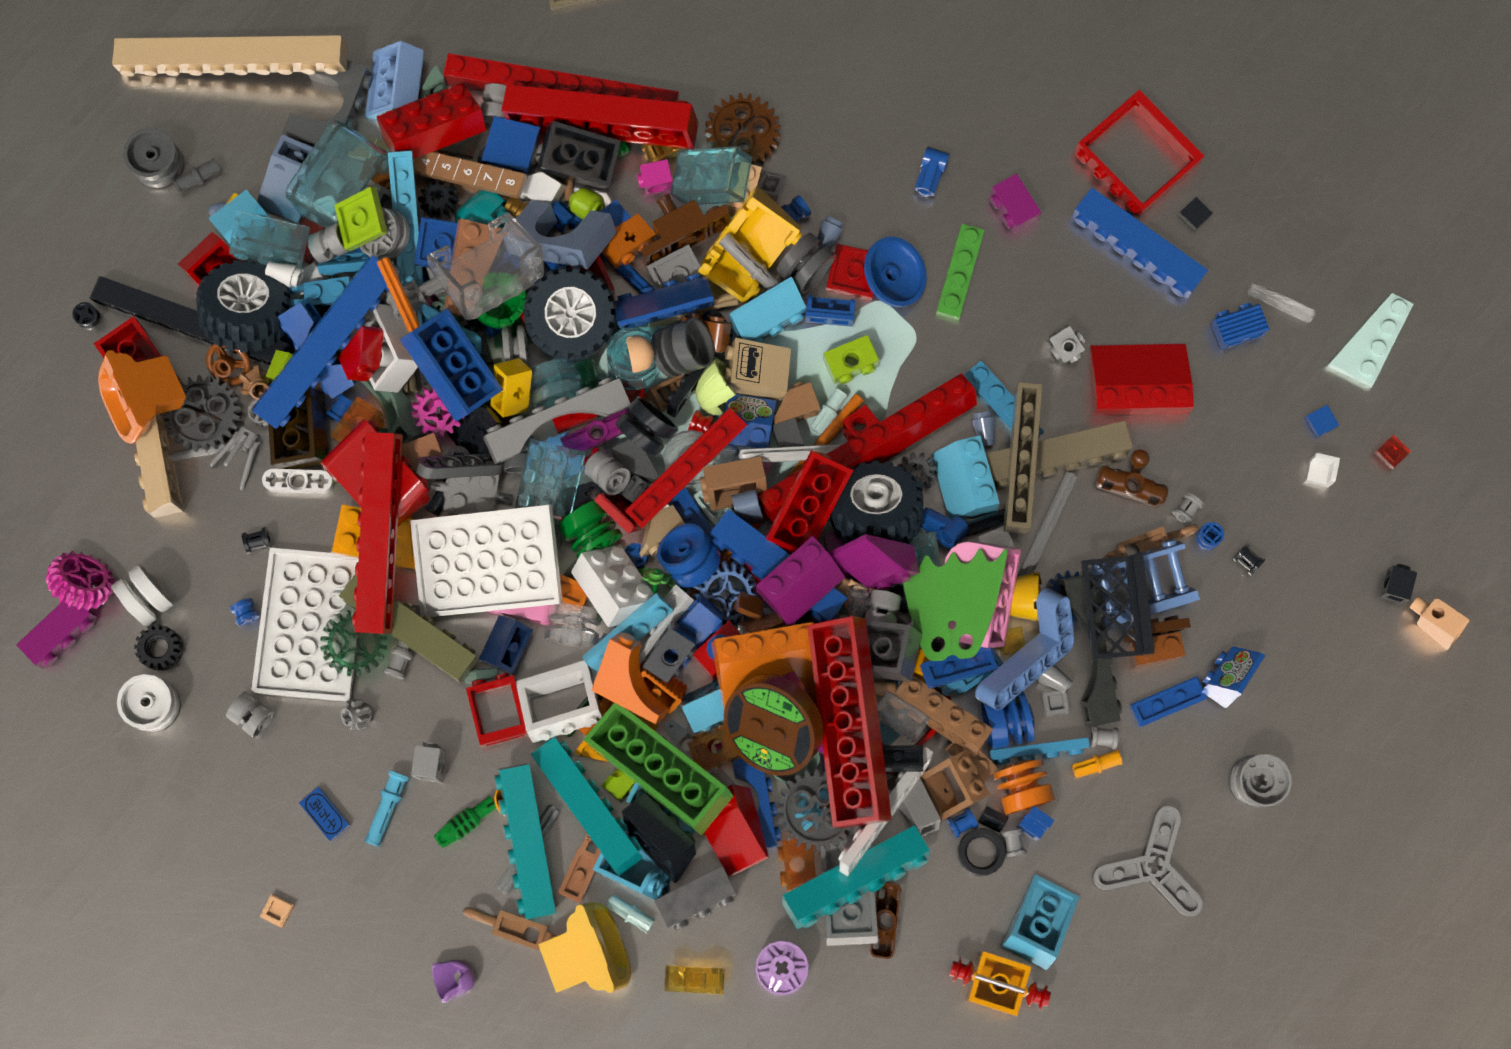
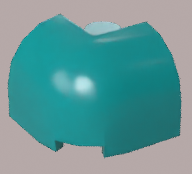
M479 190L474 193L454 215L455 222L462 218L505 230L508 229L515 219L501 205L504 200L498 194L485 190Z

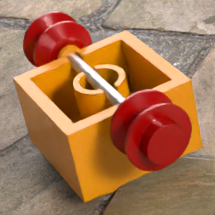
M984 951L979 953L975 970L972 961L967 965L962 964L961 957H959L958 962H952L949 976L953 977L952 982L959 978L962 979L965 986L972 980L966 1001L1013 1016H1018L1023 997H1026L1029 1007L1032 1003L1038 1004L1039 1010L1043 1006H1048L1051 992L1047 991L1048 985L1040 989L1037 987V982H1034L1029 988L1026 987L1031 966Z

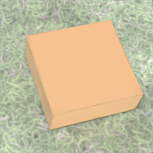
M271 894L259 917L284 928L295 905Z

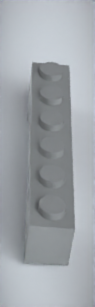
M612 377L598 382L600 387L593 390L590 387L583 388L576 392L577 396L574 398L562 397L554 401L555 406L546 409L545 405L532 410V416L524 419L523 415L509 420L510 425L502 428L499 424L488 429V434L484 436V441L495 465L517 456L531 434L541 425L554 418L573 413H589L607 417L628 408L631 403L620 379L618 378L613 381Z

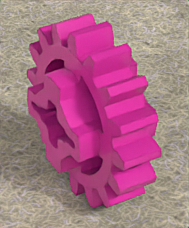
M423 387L424 394H416L418 402H412L411 404L416 409L411 412L412 417L417 418L414 421L416 426H421L423 433L429 430L430 434L439 432L441 437H444V431L448 430L452 434L453 425L461 426L459 421L453 419L433 388L428 391L427 388ZM437 407H441L439 413L435 414ZM425 418L427 420H433L435 422V425L428 423L425 420Z

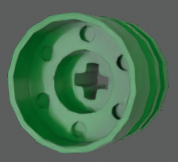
M591 501L574 510L558 524V528L566 541L578 539L571 547L573 552H578L577 558L583 552L612 547L623 536L619 529H614L616 527L614 521L602 523L609 514L595 501Z

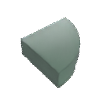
M497 668L473 670L464 679L465 684L478 680L494 679L498 675Z

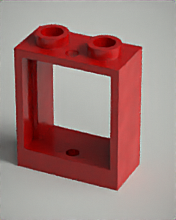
M509 673L497 675L494 681L487 683L485 680L472 682L471 687L466 688L479 744L482 748L529 736L526 731L517 691V679L514 675L510 676ZM511 686L520 725L485 733L476 695Z

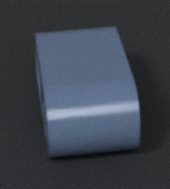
M756 489L731 495L734 510L738 517L749 525L764 522Z

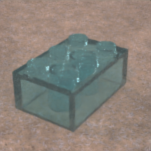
M737 146L679 150L670 195L683 204H687L694 199L698 205L744 202L752 157Z
M237 210L229 254H233L234 257L242 260L248 258L255 259L264 265L272 261L294 264L302 268L310 227Z
M530 439L514 509L552 505L554 521L561 522L572 513L586 451L547 441Z

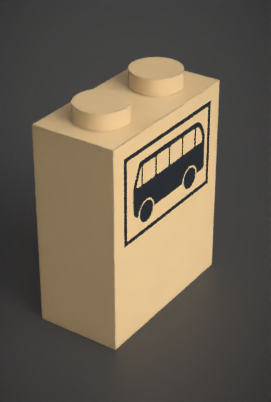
M735 338L725 351V359L728 360V366L724 369L723 377L727 385L732 387L735 393L781 401L787 394L791 349Z

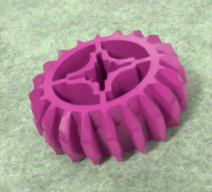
M71 551L69 554L63 552L61 556H56L47 569L48 573L45 581L48 585L47 590L52 591V597L59 598V603H67L68 608L76 606L77 610H80L84 607L87 611L92 607L97 609L100 605H104L113 592L111 588L115 580L112 578L113 572L108 570L107 564H101V558H92V554L86 556L82 551L79 554H76L74 551Z

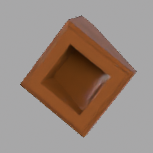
M740 592L734 604V609L739 613L759 620L762 617V600L745 592Z

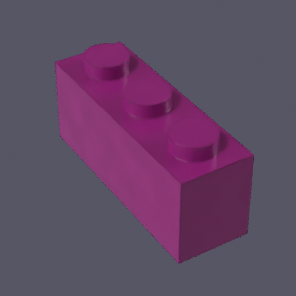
M62 602L22 638L16 646L35 666L42 669L49 667L57 660V655L62 650H67L74 645L77 636L93 627V621L98 617L91 610L87 611L84 607L80 610H77L76 606L68 608V604Z

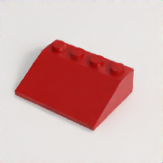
M1186 344L1090 345L1093 416L1189 414L1194 408L1193 383Z

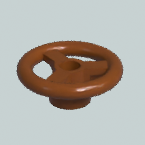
M212 344L206 353V366L210 374L215 379L217 377L220 378L222 384L227 382L230 386L243 383L239 377H226L235 368H244L242 372L244 374L251 370V361L248 354L241 353L240 350L235 349L234 351L242 358V360H237L227 355L223 349L226 348L225 346L219 347L216 344ZM216 352L218 354V359L213 364V356Z

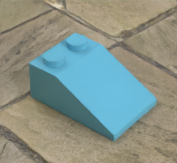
M1034 874L1009 926L1002 948L1047 970L1058 957L1079 896Z

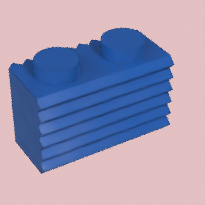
M1246 303L1239 306L1238 311L1232 313L1229 310L1219 312L1211 322L1221 350L1264 336L1270 330L1260 304L1252 306L1251 303Z

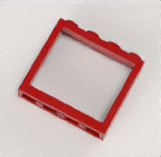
M1140 90L1078 142L1075 149L1079 161L1087 164L1092 169L1094 176L1100 181L1103 180L1109 186L1108 189L1111 194L1117 198L1119 197L1125 203L1126 209L1130 213L1136 214L1139 218L1197 168L1205 157ZM1133 109L1187 163L1184 168L1144 203L1089 149Z

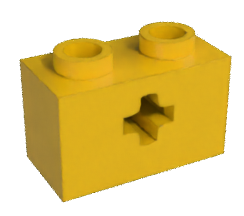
M520 358L494 364L493 375L503 390L491 398L490 406L502 417L528 411L530 385L533 377L530 367Z

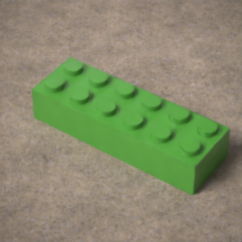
M613 703L583 739L595 752L700 835L705 832L733 797V794L725 785L635 715L616 703Z

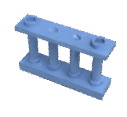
M1176 539L1163 541L1160 547L1133 554H1143L1145 568L1153 593L1151 600H1148L1150 615L1200 600L1198 590L1192 587L1189 588L1185 584L1177 551L1185 549L1186 546L1185 543L1176 541ZM1165 554L1168 555L1176 585L1175 592L1167 595L1165 592H1162L1153 559ZM1125 562L1115 563L1110 571L1120 568L1122 576H1124L1126 573ZM1111 563L1103 565L1108 568ZM1092 565V567L1088 568L1089 574L1097 575L1098 579L1105 572L1097 565ZM1106 575L1100 582V585L1111 592L1108 576ZM1102 592L1103 599L1105 600L1107 595ZM1109 599L1105 604V611L1114 617L1119 611V607L1115 605L1112 599ZM1123 610L1116 620L1121 624L1131 621L1132 618L1129 613ZM1104 615L1101 617L1102 625L1106 627L1110 620Z

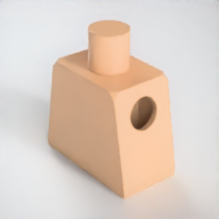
M1418 596L1410 606L1413 611L1421 616L1417 625L1446 650L1462 634L1470 621L1438 598L1429 604Z

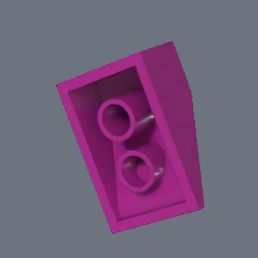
M865 534L829 552L832 559L867 588L889 591L893 585L908 582L911 580L910 577L920 573L914 545Z

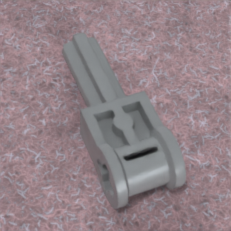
M450 271L420 286H417L415 280L403 286L414 312L423 303L427 305L425 298L448 287ZM388 291L385 295V300L391 305L394 318L403 320L390 291Z

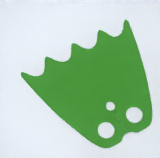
M979 549L974 558L967 564L961 563L956 554L952 552L947 562L941 567L934 565L930 557L926 555L919 567L920 573L910 577V581L903 583L913 626L922 634L920 646L929 660L943 661L950 655H955L959 659L972 658L977 654L985 639L994 613L1003 578L1007 549H1004L999 558L993 562H989L982 550ZM950 621L956 622L954 629L948 627ZM964 634H969L973 638V644L967 650H963L959 646V639ZM938 636L942 637L945 640L944 649L941 652H934L931 648L932 640Z

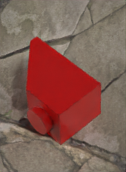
M362 326L338 356L347 380L368 382L380 367L384 334L382 328Z

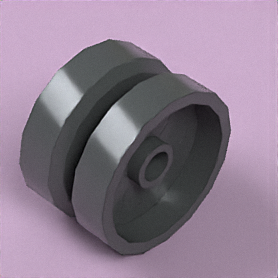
M158 128L138 130L129 137L124 147L123 156L125 164L139 182L148 187L161 188L169 186L173 183L172 180L178 178L182 172L184 161L181 151L171 137Z
M813 233L804 235L787 252L777 267V273L785 280L790 277L793 278L800 294H804L814 287L827 273L836 259V254L828 247L820 248L821 241Z

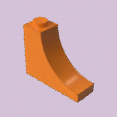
M620 632L608 642L592 691L657 724L666 717L669 708L652 695L643 680L639 665V653L642 643L636 641L632 635Z

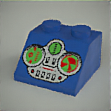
M736 394L727 400L725 412L731 408L747 424V427L730 444L753 448H769L777 400Z
M1234 646L1227 652L1222 651L1214 662L1217 664L1215 670L1212 671L1210 669L1202 682L1205 683V686L1201 692L1227 708L1242 694L1266 655L1261 652Z

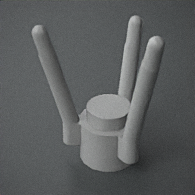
M241 427L238 432L235 431L233 437L219 451L209 465L214 466L232 445L235 446L224 462L225 466L229 465L239 449L247 452L248 448H250L239 487L243 490L255 451L259 446L255 442L258 436L248 429Z

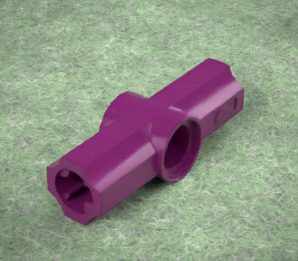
M624 409L600 421H592L587 427L560 438L568 458L593 447L603 446L607 441L622 435L623 433L615 423L623 413L629 414L627 410ZM595 429H600L604 432V435L601 438H594L591 436V433Z

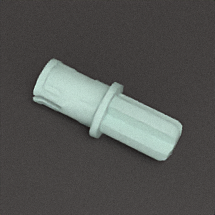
M835 388L825 405L822 404L820 406L821 411L811 424L813 431L822 434L832 418L837 417V411L848 397L843 391Z
M612 895L606 903V908L624 918L625 923L628 921L645 933H647L655 920L638 910L636 905L631 906L615 895Z

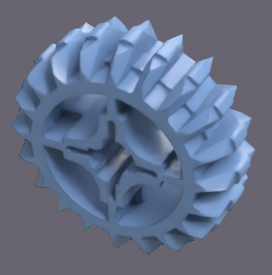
M722 561L721 569L718 566L716 572L701 585L694 586L699 592L692 593V597L695 599L701 594L706 599L719 601L723 612V626L730 620L733 625L737 626V618L740 616L746 620V616L735 609L729 612L732 603L737 600L740 592H745L752 596L758 595L756 590H751V588L757 585L755 581H749L752 578V574L750 572L744 574L746 568L740 566L737 569V563L732 562L728 568L727 562ZM729 575L735 576L740 580L743 590L731 587ZM721 576L718 586L708 591L710 584ZM724 589L731 593L729 597L727 596V599L719 596L721 592L724 593Z

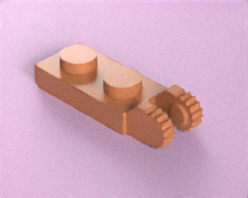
M586 834L581 847H578L558 891V894L580 904L596 872L593 868L601 853L598 848L595 854L586 851L592 842L588 834Z

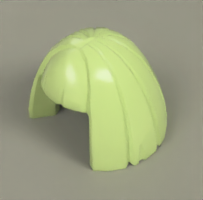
M718 358L714 359L711 365L706 367L696 386V399L699 405L711 415L724 414L727 400L736 395L734 389L727 385L723 377L724 369L728 365Z

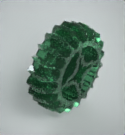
M347 610L346 619H343V616L339 613L337 614L338 623L333 619L329 620V624L333 627L332 629L328 627L323 628V632L329 636H321L320 641L328 643V645L321 646L320 650L323 652L329 651V653L323 656L324 661L333 659L329 664L331 669L337 664L340 665L337 669L338 674H341L343 669L346 668L347 676L351 677L352 670L356 669V674L359 677L361 676V668H364L366 673L369 674L371 670L368 665L371 663L377 668L379 664L375 658L384 659L385 656L379 650H387V645L380 644V642L386 641L387 636H379L377 633H372L375 646L370 654L363 645V641L369 633H350L343 628L353 624L351 611ZM336 633L345 642L338 654L333 649V640ZM348 638H360L358 641L360 649H354V647L353 649H348ZM350 654H358L365 660L350 663L343 659L347 658Z

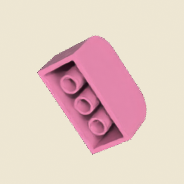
M983 542L960 543L950 550L945 563L950 554L954 552L961 563L967 564L974 558L979 549L982 550L989 562H993L999 558L1004 549H1007V558L998 599L985 639L981 647L985 648L1004 647L1022 549ZM950 621L948 624L949 628L954 629L956 622ZM964 634L960 637L959 642L972 645L973 638L969 634Z

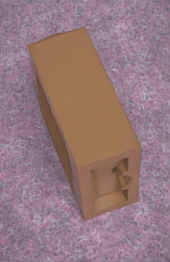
M761 456L703 467L704 477H700L704 503L709 502L711 511L734 507L731 495L756 489L757 495L767 490Z
M967 750L941 762L923 773L920 777L941 821L990 795ZM950 767L966 798L960 804L942 773V770Z

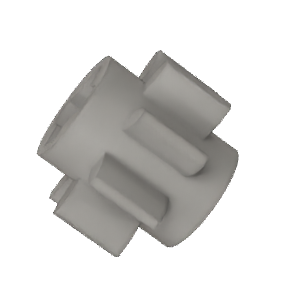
M363 699L346 701L347 708L341 711L342 722L346 726H350L351 730L367 727L366 721L372 717V710L369 704L363 703Z

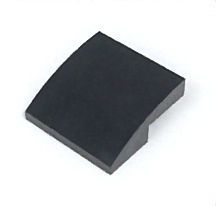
M482 404L464 418L458 420L461 426L453 425L452 434L449 431L447 433L457 446L465 447L470 454L489 453L484 436L488 434V429L500 424L503 427L504 422L486 404Z

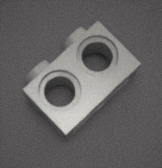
M423 742L422 746L415 745L411 776L418 780L442 783L447 753L441 750V746L435 743Z

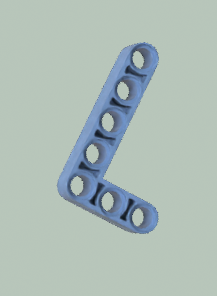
M1045 588L1039 593L1036 605L1040 633L978 685L975 692L976 699L996 710H1001L1072 649L1074 631L1071 605L1068 597L1050 588Z

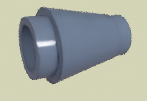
M829 216L822 220L817 237L821 241L820 248L828 247L830 249L843 232L842 222Z
M992 411L973 414L971 422L976 435L981 436L983 447L995 445V416H992Z

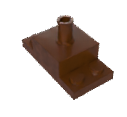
M670 194L664 195V200L660 197L656 202L663 211L664 216L653 221L656 239L646 242L643 248H641L642 261L645 268L688 244L690 248H693L721 233L730 221V212L726 205L714 206L704 215L695 199L677 208Z

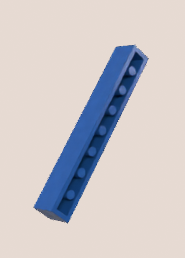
M374 255L368 257L251 408L255 414L277 429L279 425L285 426L292 416L289 414L294 406L298 408L307 397L304 395L305 391L309 386L311 388L316 386L321 379L319 373L324 367L328 369L337 357L334 354L339 347L343 350L350 342L351 337H349V334L354 328L359 330L364 324L366 312L369 309L373 311L381 301L379 296L383 290L389 291L377 265L379 259Z

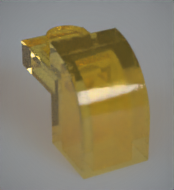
M666 965L664 991L723 994L725 969Z

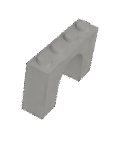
M901 772L887 779L888 790L892 791L895 788V781ZM919 779L898 808L904 813L910 827L915 825L920 835L924 836L939 830L941 819L921 779ZM829 814L826 816V820L832 825V817ZM862 825L852 827L854 829L852 833L845 832L848 837L846 841L838 838L841 853L846 847L850 849L854 843L853 838L860 828L863 829Z

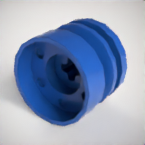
M1024 691L1016 696V703L1013 699L1001 710H996L981 702L983 723L993 729L988 738L991 750L1008 747L1009 735L1013 736L1017 745L1022 744V733L1027 743L1034 741V716Z

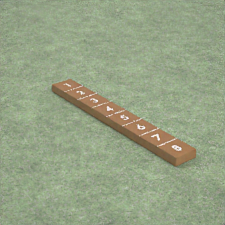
M356 134L348 156L351 159L363 162L367 159L378 158L388 163V153L391 151L383 140ZM434 152L413 159L414 174L520 199L528 178L524 173Z

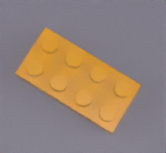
M341 505L331 553L359 559L356 543L358 537H360L358 515L361 512V508ZM408 518L397 527L395 566L416 570L410 520L414 519Z

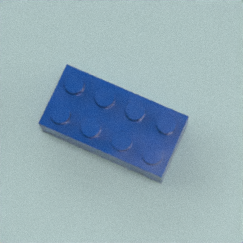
M448 308L400 339L455 421L465 417L503 390Z

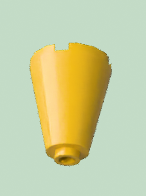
M1040 572L1016 578L1010 616L1039 621L1036 601L1041 592V587H1039L1042 584Z

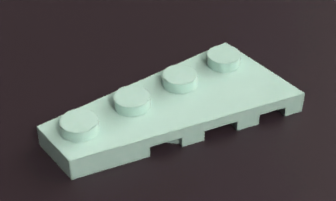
M1391 293L1328 366L1371 388L1414 303Z

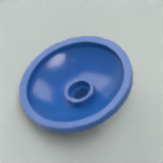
M898 237L882 238L869 248L865 257L864 272L867 283L875 296L885 304L893 307H905L916 302L922 296L927 281L926 267L916 248L908 241Z

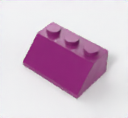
M812 536L758 583L756 591L788 626H792L844 580L845 576L830 554Z

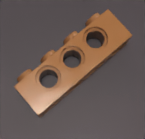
M914 676L912 682L903 681L895 692L893 703L962 749L967 750L974 757L980 752L993 731L991 727L934 689H928L925 683Z

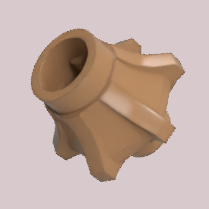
M255 364L253 369L246 374L240 373L239 378L243 381L241 393L243 395L249 394L258 400L272 383L271 379L265 377L267 371L260 369L258 364Z

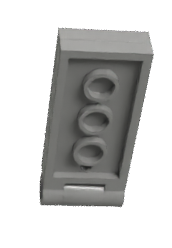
M830 843L829 851H826L823 845L821 846V874L840 865L838 859L841 850L839 846L836 848ZM868 891L857 902L853 904L846 903L840 906V909L833 915H824L826 946L877 943L878 929L874 892Z

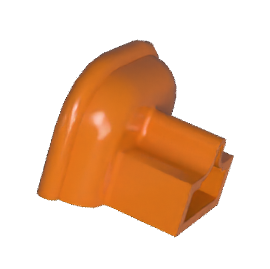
M112 350L106 352L98 373L100 394L119 436L126 443L134 444L148 430L156 414L180 409L186 399V395L167 355L135 362L127 354L115 353Z

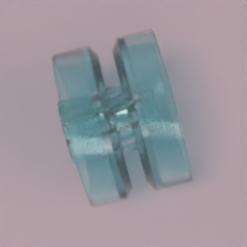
M629 327L615 333L607 344L608 373L613 381L619 378L623 388L639 390L648 387L656 381L660 370L653 359V363L647 370L633 373L626 343L627 337L641 335L651 343L653 334L642 328Z
M560 358L531 368L533 377L530 388L535 389L531 394L535 408L544 405L546 409L555 406L554 401L565 396L568 399L577 396L576 392L584 388L582 380L576 378L579 374L576 360Z

